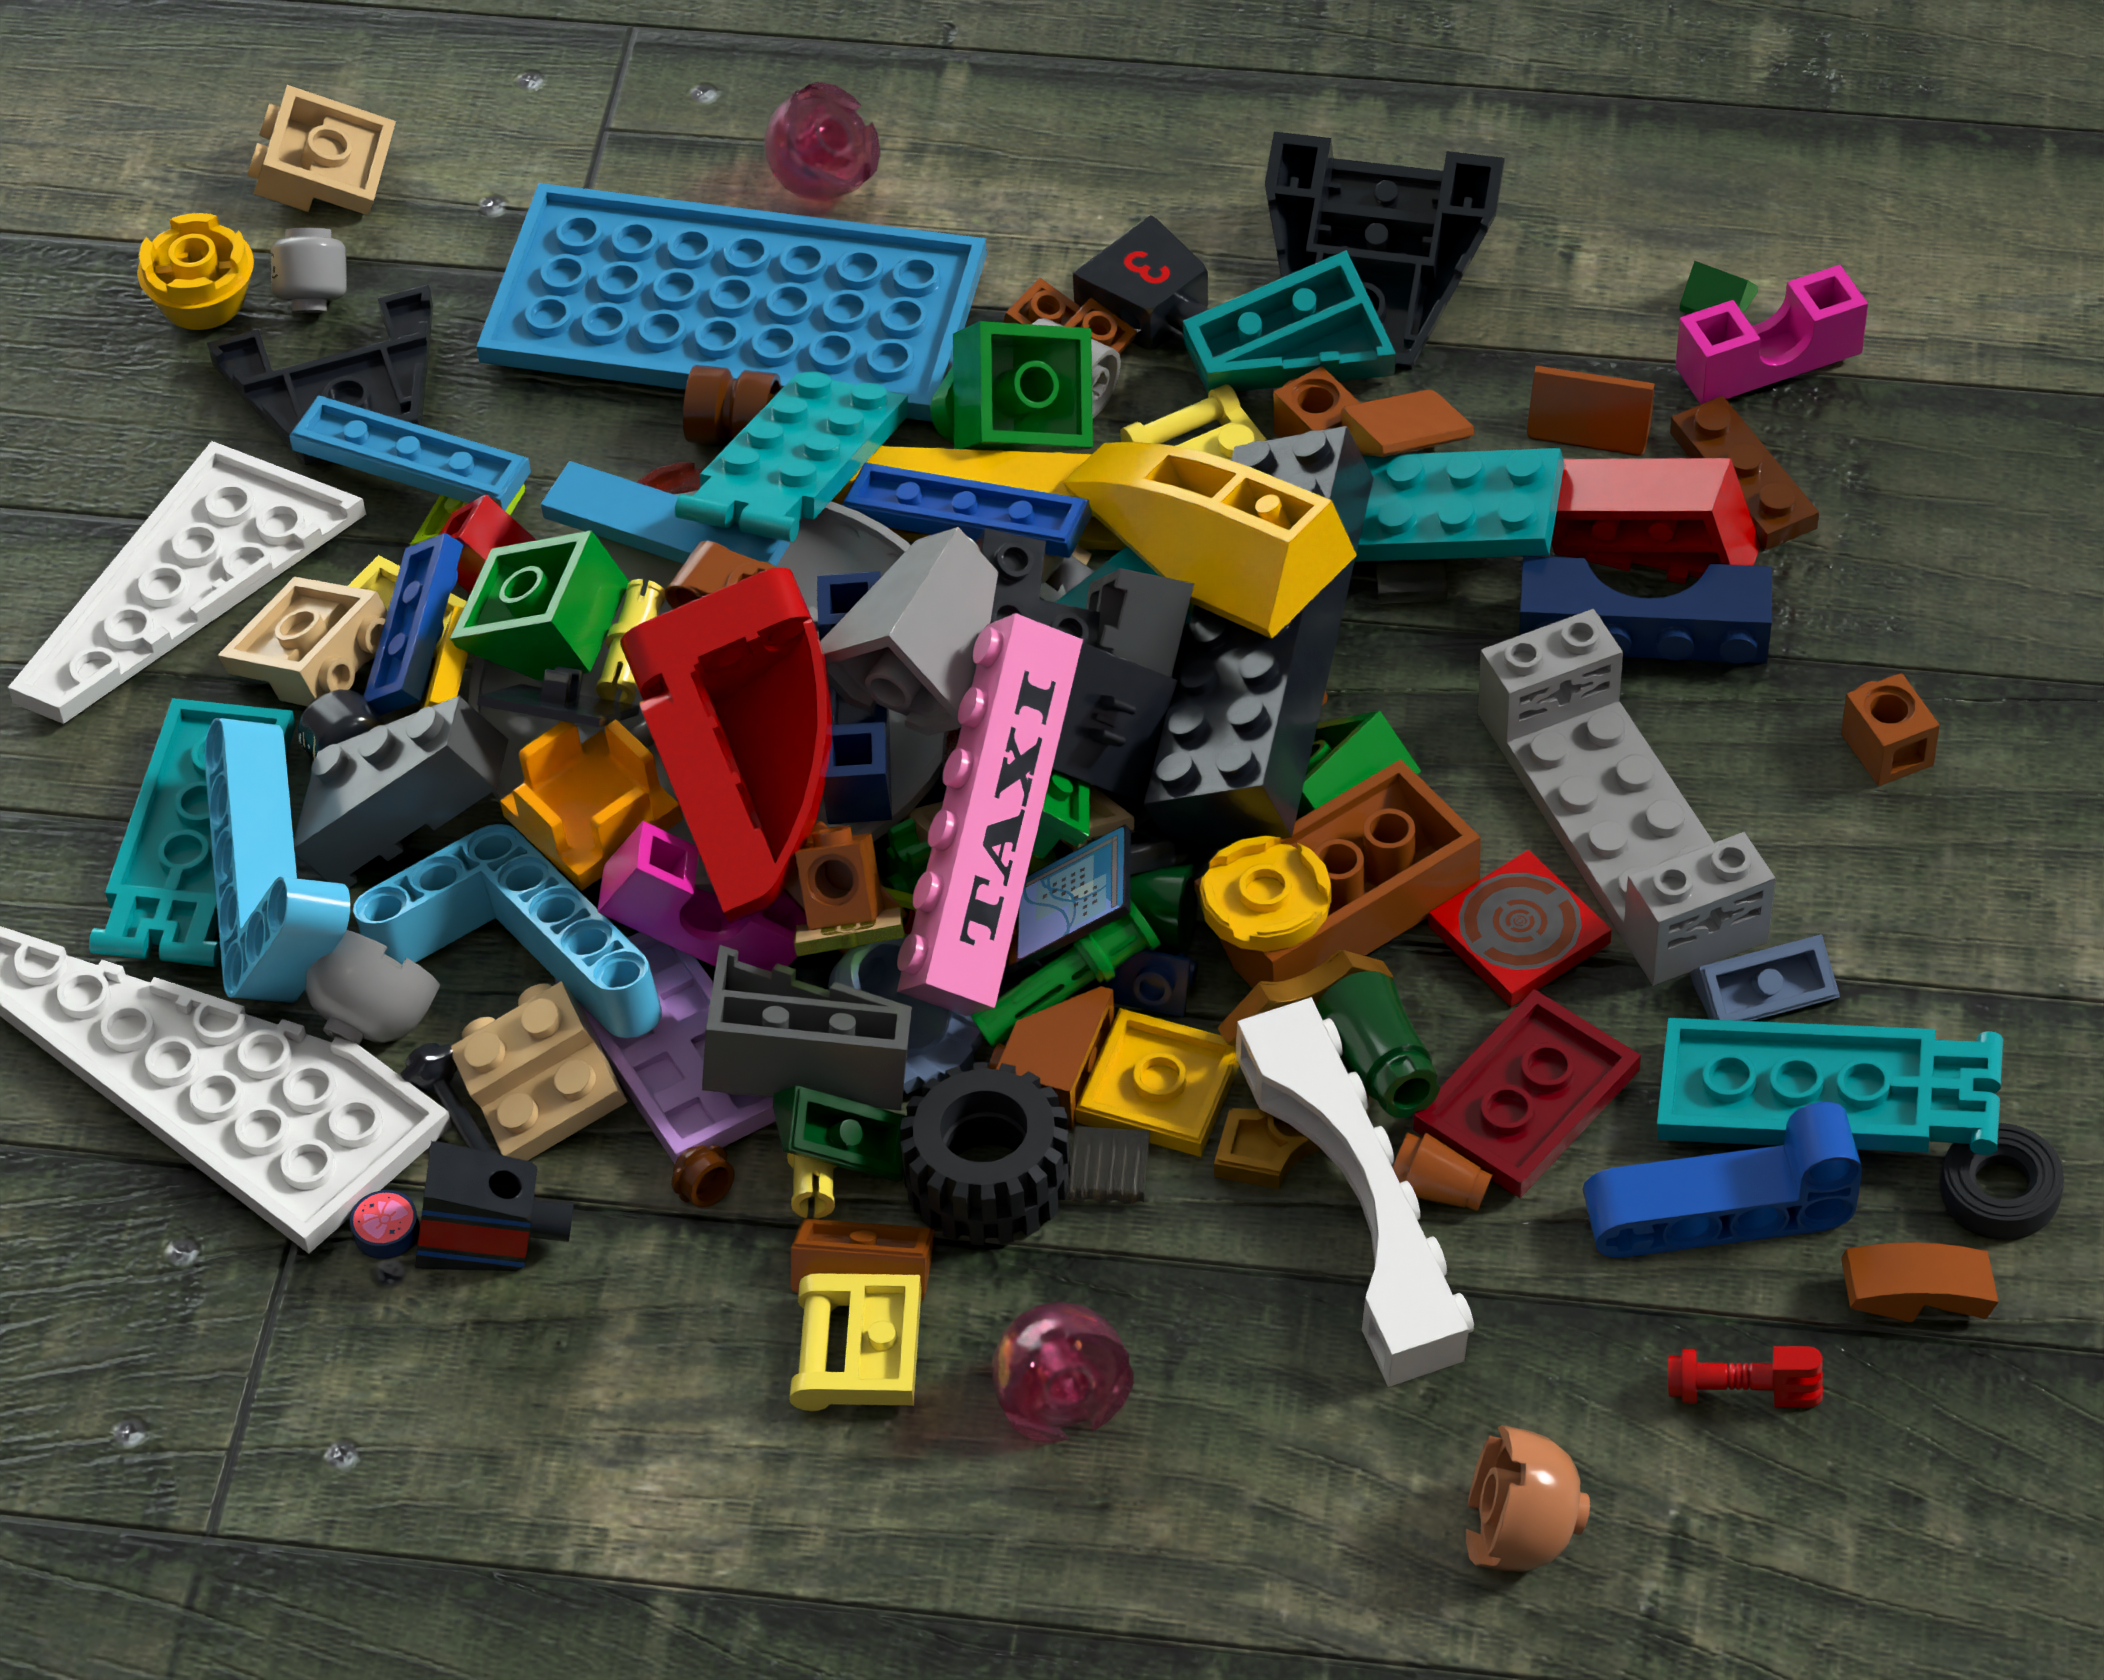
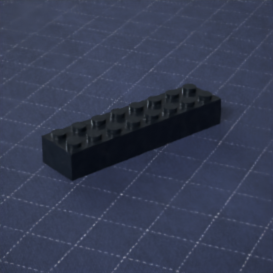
M1347 426L1321 431L1313 430L1304 434L1267 441H1254L1234 447L1231 461L1246 465L1332 500L1352 546L1357 553L1374 478ZM1355 558L1273 639L1194 605L1176 675V680L1178 681L1167 710L1144 801L1147 810L1163 837L1175 844L1176 855L1225 848L1238 840L1259 836L1280 837L1281 839L1292 838Z

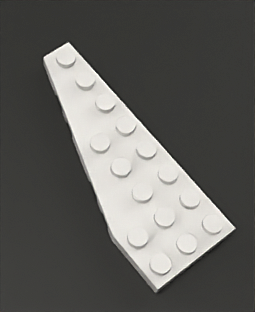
M0 926V1016L308 1254L350 1218L351 1212L358 1201L370 1193L383 1189L428 1149L431 1141H437L452 1127L449 1112L411 1083L406 1082L400 1075L357 1043L335 1037L333 1042H329L306 1034L304 1026L284 1019L279 1024L271 1023L247 1015L244 1006L156 977L150 983L126 975L123 966L101 960L98 965L66 955L65 948Z

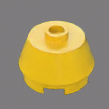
M192 213L170 219V229L159 234L152 242L146 237L141 244L139 252L140 262L137 270L141 288L165 317L179 327L191 330H204L228 322L237 315L245 301L254 265L250 246L243 239L239 230L235 233L233 230L219 225L218 216Z

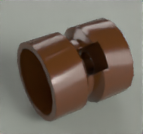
M702 365L693 366L688 376L683 404V431L685 439L692 443L721 445L727 437H733L734 439L782 389L780 376L777 373L744 370L736 379L733 378L728 368Z

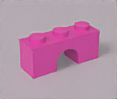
M1837 265L1788 281L1785 299L1781 307L1770 318L1751 326L1734 300L1680 317L1675 368L1699 403L1703 404L1720 396L1728 399L1862 354L1868 302L1842 266Z
M645 821L639 824L604 864L598 913L716 967L719 945L738 950V961L771 972L776 963L788 967L806 948L807 941L796 943L797 926L807 924L806 915L784 891L770 907L730 924L723 913L716 894L703 891L695 886L699 855L697 846Z

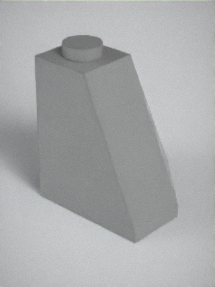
M959 527L917 539L820 641L826 660L829 684L846 703L870 713L876 704L907 716L905 727L926 736L962 727V724L958 722V710L965 693L972 686L977 666L973 662L974 645L981 631L991 622L998 571L980 552L978 545L966 536Z

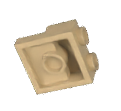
M287 85L280 107L269 103L259 136L270 140L268 146L257 143L247 176L258 179L253 194L309 212L314 197L369 215L396 121Z
M293 577L217 656L228 674L269 682L280 701L309 706L314 699L324 693L339 689L349 690L352 687L355 673L363 664L372 660L376 655L388 611L377 591Z
M562 981L554 986L537 984L526 989L518 999V1007L498 1019L482 1017L470 1022L462 1031V1040L451 1046L453 1050L452 1057L469 1095L482 1109L503 1156L528 1161L627 1103L626 1097L582 1005Z

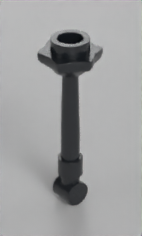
M427 1043L412 1051L406 1059V1068L400 1073L401 1077L421 1092H435L442 1105L449 1112L450 1119L467 1148L498 1154L495 1149H491L482 1132L450 1085L455 1072L458 1070L452 1057V1047L449 1044L440 1046L437 1043Z

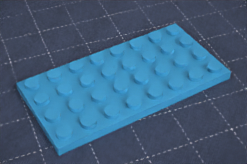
M539 183L477 343L479 363L677 389H686L688 376L695 365L728 368L733 378L736 379L744 370L777 373L780 376L781 388L797 373L821 372L830 376L831 380L855 385L874 383L885 387L889 392L908 395L907 418L933 422L930 412L931 400L953 366V333L965 328L987 256L986 238Z

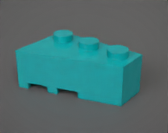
M1347 250L1183 321L1184 345L1207 394L1210 390L1224 384L1230 385L1235 392L1279 388L1289 380L1300 378L1320 366H1323L1337 381L1388 377L1395 374L1396 352Z

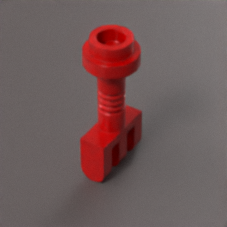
M1773 1346V1363H1751L1750 1365L1748 1363L1743 1365L1741 1363L1736 1365L1730 1363L1728 1365L1727 1363L1697 1362V1349H1682V1355L1668 1356L1669 1397H1682L1683 1404H1697L1698 1390H1727L1728 1388L1730 1390L1735 1388L1737 1390L1742 1388L1743 1390H1748L1750 1388V1390L1774 1391V1407L1811 1408L1819 1405L1823 1400V1358L1820 1351L1814 1347Z

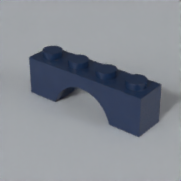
M1523 556L1519 635L1594 609L1623 651V657L1657 658L1673 661L1701 660L1731 663H1767L1772 625V567L1709 564L1702 577L1694 585L1678 594L1663 598H1637L1619 593L1602 583L1594 575L1585 558Z
M880 571L817 575L818 632L820 641L881 578ZM829 684L832 713V743L823 792L827 823L842 824L892 820L889 709L876 704L870 713L846 703Z

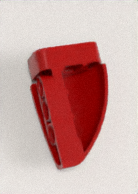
M783 567L759 572L640 623L627 631L620 640L621 648L640 695L643 698L639 702L642 713L723 913L730 924L770 907L782 894L797 866L795 852L807 844L816 823L825 788V777L830 757L832 713L826 660L815 624L794 574L789 568Z

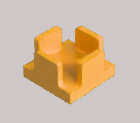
M616 719L604 727L605 733L600 730L582 744L577 726L574 723L561 721L526 745L519 752L524 783L500 800L504 817L581 891L602 877L604 864L642 821L667 831L683 820L680 804L659 783L653 754Z

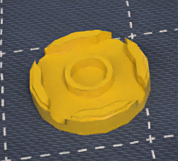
M1259 836L1238 840L1217 852L1209 862V870L1205 873L1204 878L1202 876L1200 903L1205 922L1219 938L1241 949L1269 952L1292 948L1312 937L1328 916L1331 903V882L1326 865L1310 848L1297 843V848L1281 844L1280 837Z

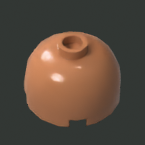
M1501 1425L1497 1428L1502 1438L1489 1436L1484 1443L1476 1464L1469 1492L1468 1507L1479 1509L1481 1534L1466 1529V1545L1469 1559L1475 1566L1500 1571L1525 1572L1551 1563L1565 1550L1572 1534L1581 1535L1589 1517L1590 1498L1587 1493L1580 1492L1578 1470L1571 1457L1556 1443L1545 1436L1528 1430Z

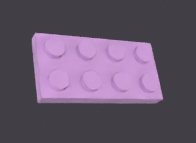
M641 932L628 937L627 939L645 955L649 963L662 1007V1018L658 1025L648 1033L638 1037H617L608 1032L584 1007L583 1009L616 1078L674 1164L678 1157L691 1147L705 1145L709 1148L715 1144L723 1148L775 1122L772 1097L732 1095L702 1090L705 1032L713 982L695 957Z

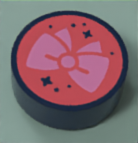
M380 1190L370 1193L357 1202L350 1215V1226L357 1247L364 1254L373 1258L388 1259L399 1256L408 1251L415 1244L419 1236L420 1223L415 1205L409 1197L398 1191Z

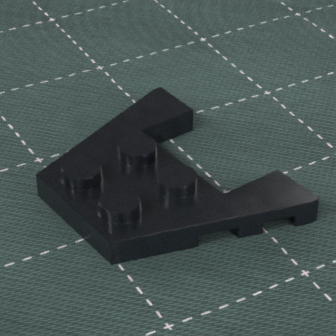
M429 285L378 298L380 314L390 339L388 341L272 370L259 330L257 329L207 342L212 364L291 450L292 445L289 435L318 395L422 426L433 315V302ZM292 450L305 465L325 461L324 459Z

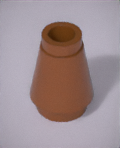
M1407 1133L1392 1167L1400 1183L1408 1181L1411 1184L1417 1198L1462 1208L1467 1207L1477 1212L1493 1175L1481 1170V1167L1428 1133H1425L1423 1138Z

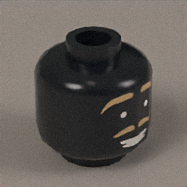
M339 689L320 695L306 708L298 724V739L313 762L318 751L323 750L325 747L341 743L366 733L376 726L385 725V723L365 697L353 690Z

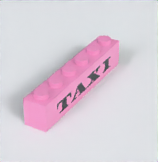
M1017 613L986 625L979 634L973 649V662L977 666L972 686L965 693L958 710V722L962 724L957 747L950 754L943 771V783L947 785L942 809L935 815L928 832V844L932 849L927 870L919 878L913 893V906L917 911L912 931L904 940L898 954L897 966L902 972L897 992L964 1016L995 1008L1083 639Z

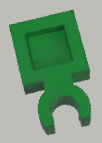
M909 818L888 829V839L891 847L886 849L888 877L883 880V885L887 888L913 894L919 878L927 870L932 847L929 846L928 840L920 843L916 834L915 822L912 818Z

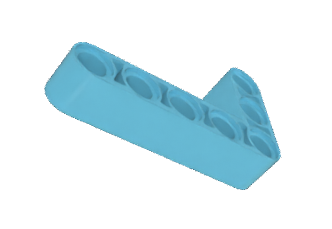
M215 718L211 722L206 737L205 769L224 990L227 996L231 998L294 1003L306 988L307 970L321 957L332 953L346 932L350 915L349 890L342 883L297 879L283 730L280 725Z
M488 825L470 833L370 888L360 895L354 903L353 913L360 934L387 946L384 954L393 958L401 965H403L406 957L416 963L496 918L559 982L562 981L583 1007L611 1034L623 1038L638 1037L651 1031L662 1018V1007L645 955L604 915L598 913V909L516 829L509 825Z

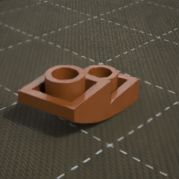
M1040 277L1006 312L1003 323L1032 324L1038 319L1046 318L1064 327L1091 328V339L1115 349L1119 354L1134 340L1138 332L1094 299L1090 298L1080 307Z
M1910 1242L1848 1248L1841 1256L1849 1304L1852 1309L1913 1322L1924 1305L1946 1311L1987 1319L1999 1302L1988 1251L1947 1244Z

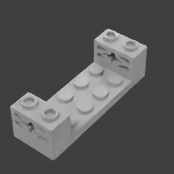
M1591 609L1481 649L1478 716L1654 986L1688 973L1700 966L1717 962L1768 942L1776 878L1745 832L1715 843L1713 842L1620 703L1623 651L1596 611Z

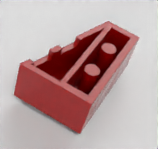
M1731 458L1563 459L1565 466L1551 541L1555 554L1570 558H1585L1587 562L1630 571L1632 563L1668 571V581L1685 585L1689 576L1701 578L1709 564L1754 566L1761 544Z

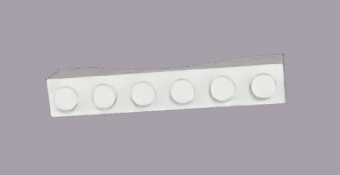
M1311 997L1237 1021L1235 1057L1259 1109L1290 1124L1317 1144L1342 1171L1361 1203L1371 1232L1375 1270L1365 1297L1362 1332L1387 1386L1390 1387L1464 1362L1468 1333L1474 1331V1322L1464 1296L1461 1293L1453 1295L1444 1277L1447 1274V1266L1440 1244L1433 1236L1426 1238L1419 1225L1420 1208L1411 1184L1408 1181L1400 1183L1391 1166L1394 1163V1154L1386 1131L1382 1126L1373 1128L1365 1111L1368 1109V1099L1359 1075L1356 1072L1348 1074L1340 1058L1343 1054L1342 1043L1334 1022L1330 1018L1322 1020Z

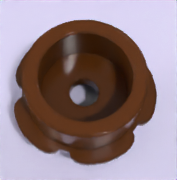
M715 1144L709 1148L705 1145H700L687 1149L678 1157L674 1164L671 1185L673 1191L679 1194L682 1201L687 1203L691 1201L698 1207H709L719 1202L728 1193L733 1184L735 1172L732 1165L727 1162V1153L722 1147Z

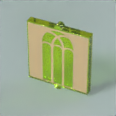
M902 907L883 910L873 921L812 930H808L807 923L795 925L794 947L796 956L904 938L905 930Z

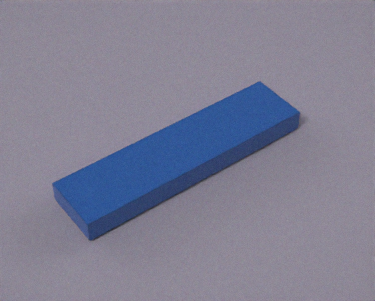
M864 463L841 504L889 528L933 535L959 527L974 542H976L986 528L1046 541L1045 554L1065 558L1071 557L1092 516L1088 499L871 463Z

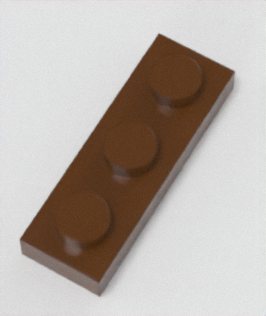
M1723 396L1671 417L1670 434L1690 458H1731L1760 544L1765 551L1818 528L1819 511Z

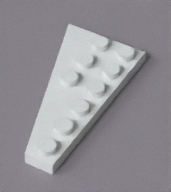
M211 441L9 685L8 689L12 703L60 723H66L364 517L366 511L363 498Z

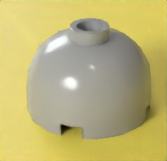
M346 930L333 952L321 957L307 970L305 992L311 1007L327 1020L323 1031L333 1039L339 1037L359 1045L362 1039L375 1043L400 1040L413 1031L427 1013L440 984L430 973L407 957L403 965H401L393 958L384 954L387 946L353 931Z

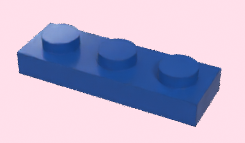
M442 533L405 548L364 694L367 702L372 705L380 716L419 702L428 687V671L435 646L443 633L444 624L442 620L450 592L458 579V571L456 569L463 548L462 543L447 533Z

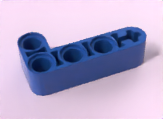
M1817 1102L1796 1110L1789 1117L1786 1124L1784 1145L1609 1168L1592 1175L1585 1181L1582 1190L1597 1251L1602 1255L1612 1258L1631 1257L1835 1229L1847 1223L1856 1212L1862 1168L1846 1110L1840 1104L1833 1102Z

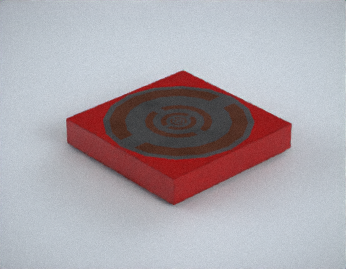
M1526 850L1430 911L1428 916V926L1510 1007L1525 999L1533 989L1539 990L1611 943L1612 929L1529 850Z

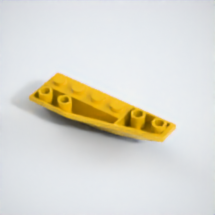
M1143 442L1103 443L1063 482L1067 491L1073 497L1088 499L1092 514L1159 576L1194 583L1190 603L1271 639L1288 625L1357 556L1332 500L1246 465L1205 452L1172 445Z

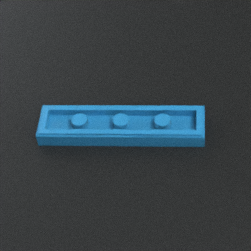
M319 395L289 435L292 450L466 503H470L487 494L504 511L531 473L527 457Z
M572 461L568 462L541 502L542 514L545 519L582 531L592 530L597 536L682 564L687 560L696 545L702 541L716 542L730 551L758 561L770 563L775 567L789 547V542L741 532L739 523L736 522L729 529L677 518L675 516V505L679 496Z

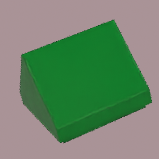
M1694 261L1679 310L1692 314L1734 300L1744 314L1758 293V286L1744 278Z

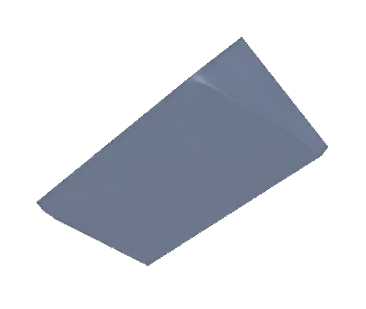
M1822 934L1700 966L1689 972L1693 986L1710 1020L1754 1021L1840 997Z

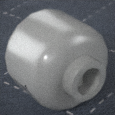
M286 229L285 238L275 241L271 246L272 293L281 300L292 301V312H327V301L338 300L346 294L347 266L344 244L332 238L330 229Z

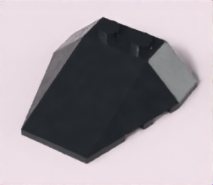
M1274 132L1265 179V190L1281 278L1347 250L1396 352L1395 367L1412 369L1496 217L1505 158L1447 151L1443 171L1336 159L1333 157L1331 138Z

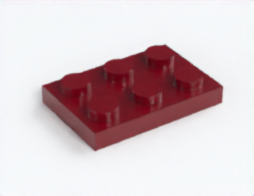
M1533 989L1440 1087L1436 1100L1427 1109L1417 1111L1414 1114L1413 1130L1423 1137L1425 1133H1428L1481 1167V1170L1493 1174L1491 1178L1493 1182L1521 1199L1640 1071L1641 1055Z

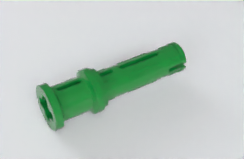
M1132 901L1129 914L1072 942L1073 946L999 997L995 1008L970 1015L993 1050L998 1043L1002 1044L1009 1039L1017 1020L1063 1002L1094 979L1099 983L1104 980L1109 982L1115 977L1114 969L1147 947L1155 950L1161 945L1152 928Z

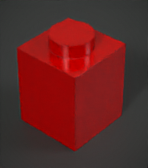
M487 494L452 512L439 535L447 533L463 544L456 569L458 571L457 583L469 594L473 590L491 549L536 541L528 531Z

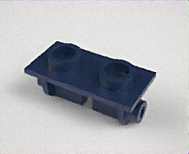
M1069 944L1063 947L1062 953L1070 949L1073 945ZM1143 949L1114 969L1115 977L1109 982L1104 980L1099 983L1094 979L1073 995H1081L1102 986L1113 989V999L1116 1004L1184 1018L1188 986H1194L1198 962L1187 958L1186 952L1179 951L1177 955Z

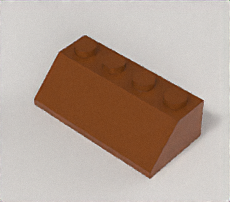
M1400 759L1295 821L1292 838L1281 839V844L1297 848V843L1310 848L1326 865L1331 882V903L1327 919L1312 937L1292 948L1269 952L1241 949L1221 938L1219 939L1235 971L1252 988L1260 981L1279 982L1305 974L1321 965L1337 950H1345L1365 956L1427 919L1430 911L1480 880L1481 837ZM1202 877L1194 881V889L1199 899Z

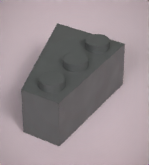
M1122 568L1091 582L1086 609L1100 612L1097 648L1172 678V671L1194 583ZM1161 733L1159 735L1148 769H1153L1161 738Z
M457 696L432 707H424L414 714L389 724L376 726L366 733L341 743L325 747L323 750L318 751L312 764V775L294 837L295 854L328 882L342 883L347 888L357 883V876L353 873L378 855L382 856L386 861H390L402 853L403 845L399 841L424 824L436 830L496 790L509 739L462 697Z
M719 945L705 1032L703 1091L773 1098L774 1093L797 1085L881 1109L901 1110L911 1006L837 982L832 984L829 991L795 980L796 969L776 963L771 972L738 961V950Z

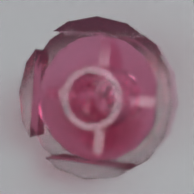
M822 82L809 84L803 89L790 94L769 118L763 141L766 160L773 175L784 188L800 198L826 202L845 196L857 190L877 171L881 153L878 133L874 124L871 122L865 126L862 118L856 112L861 107V104L854 96L838 86Z
M1057 1301L1036 1306L1021 1314L1002 1332L992 1359V1382L995 1395L1014 1430L1036 1441L1058 1443L1069 1438L1061 1428L1091 1419L1093 1431L1100 1428L1124 1406L1134 1385V1372L1129 1364V1353L1114 1327L1105 1317L1077 1303Z

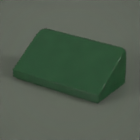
M797 1085L774 1093L773 1110L783 1152L895 1182L903 1180L900 1126L902 1118L907 1117L906 1115Z

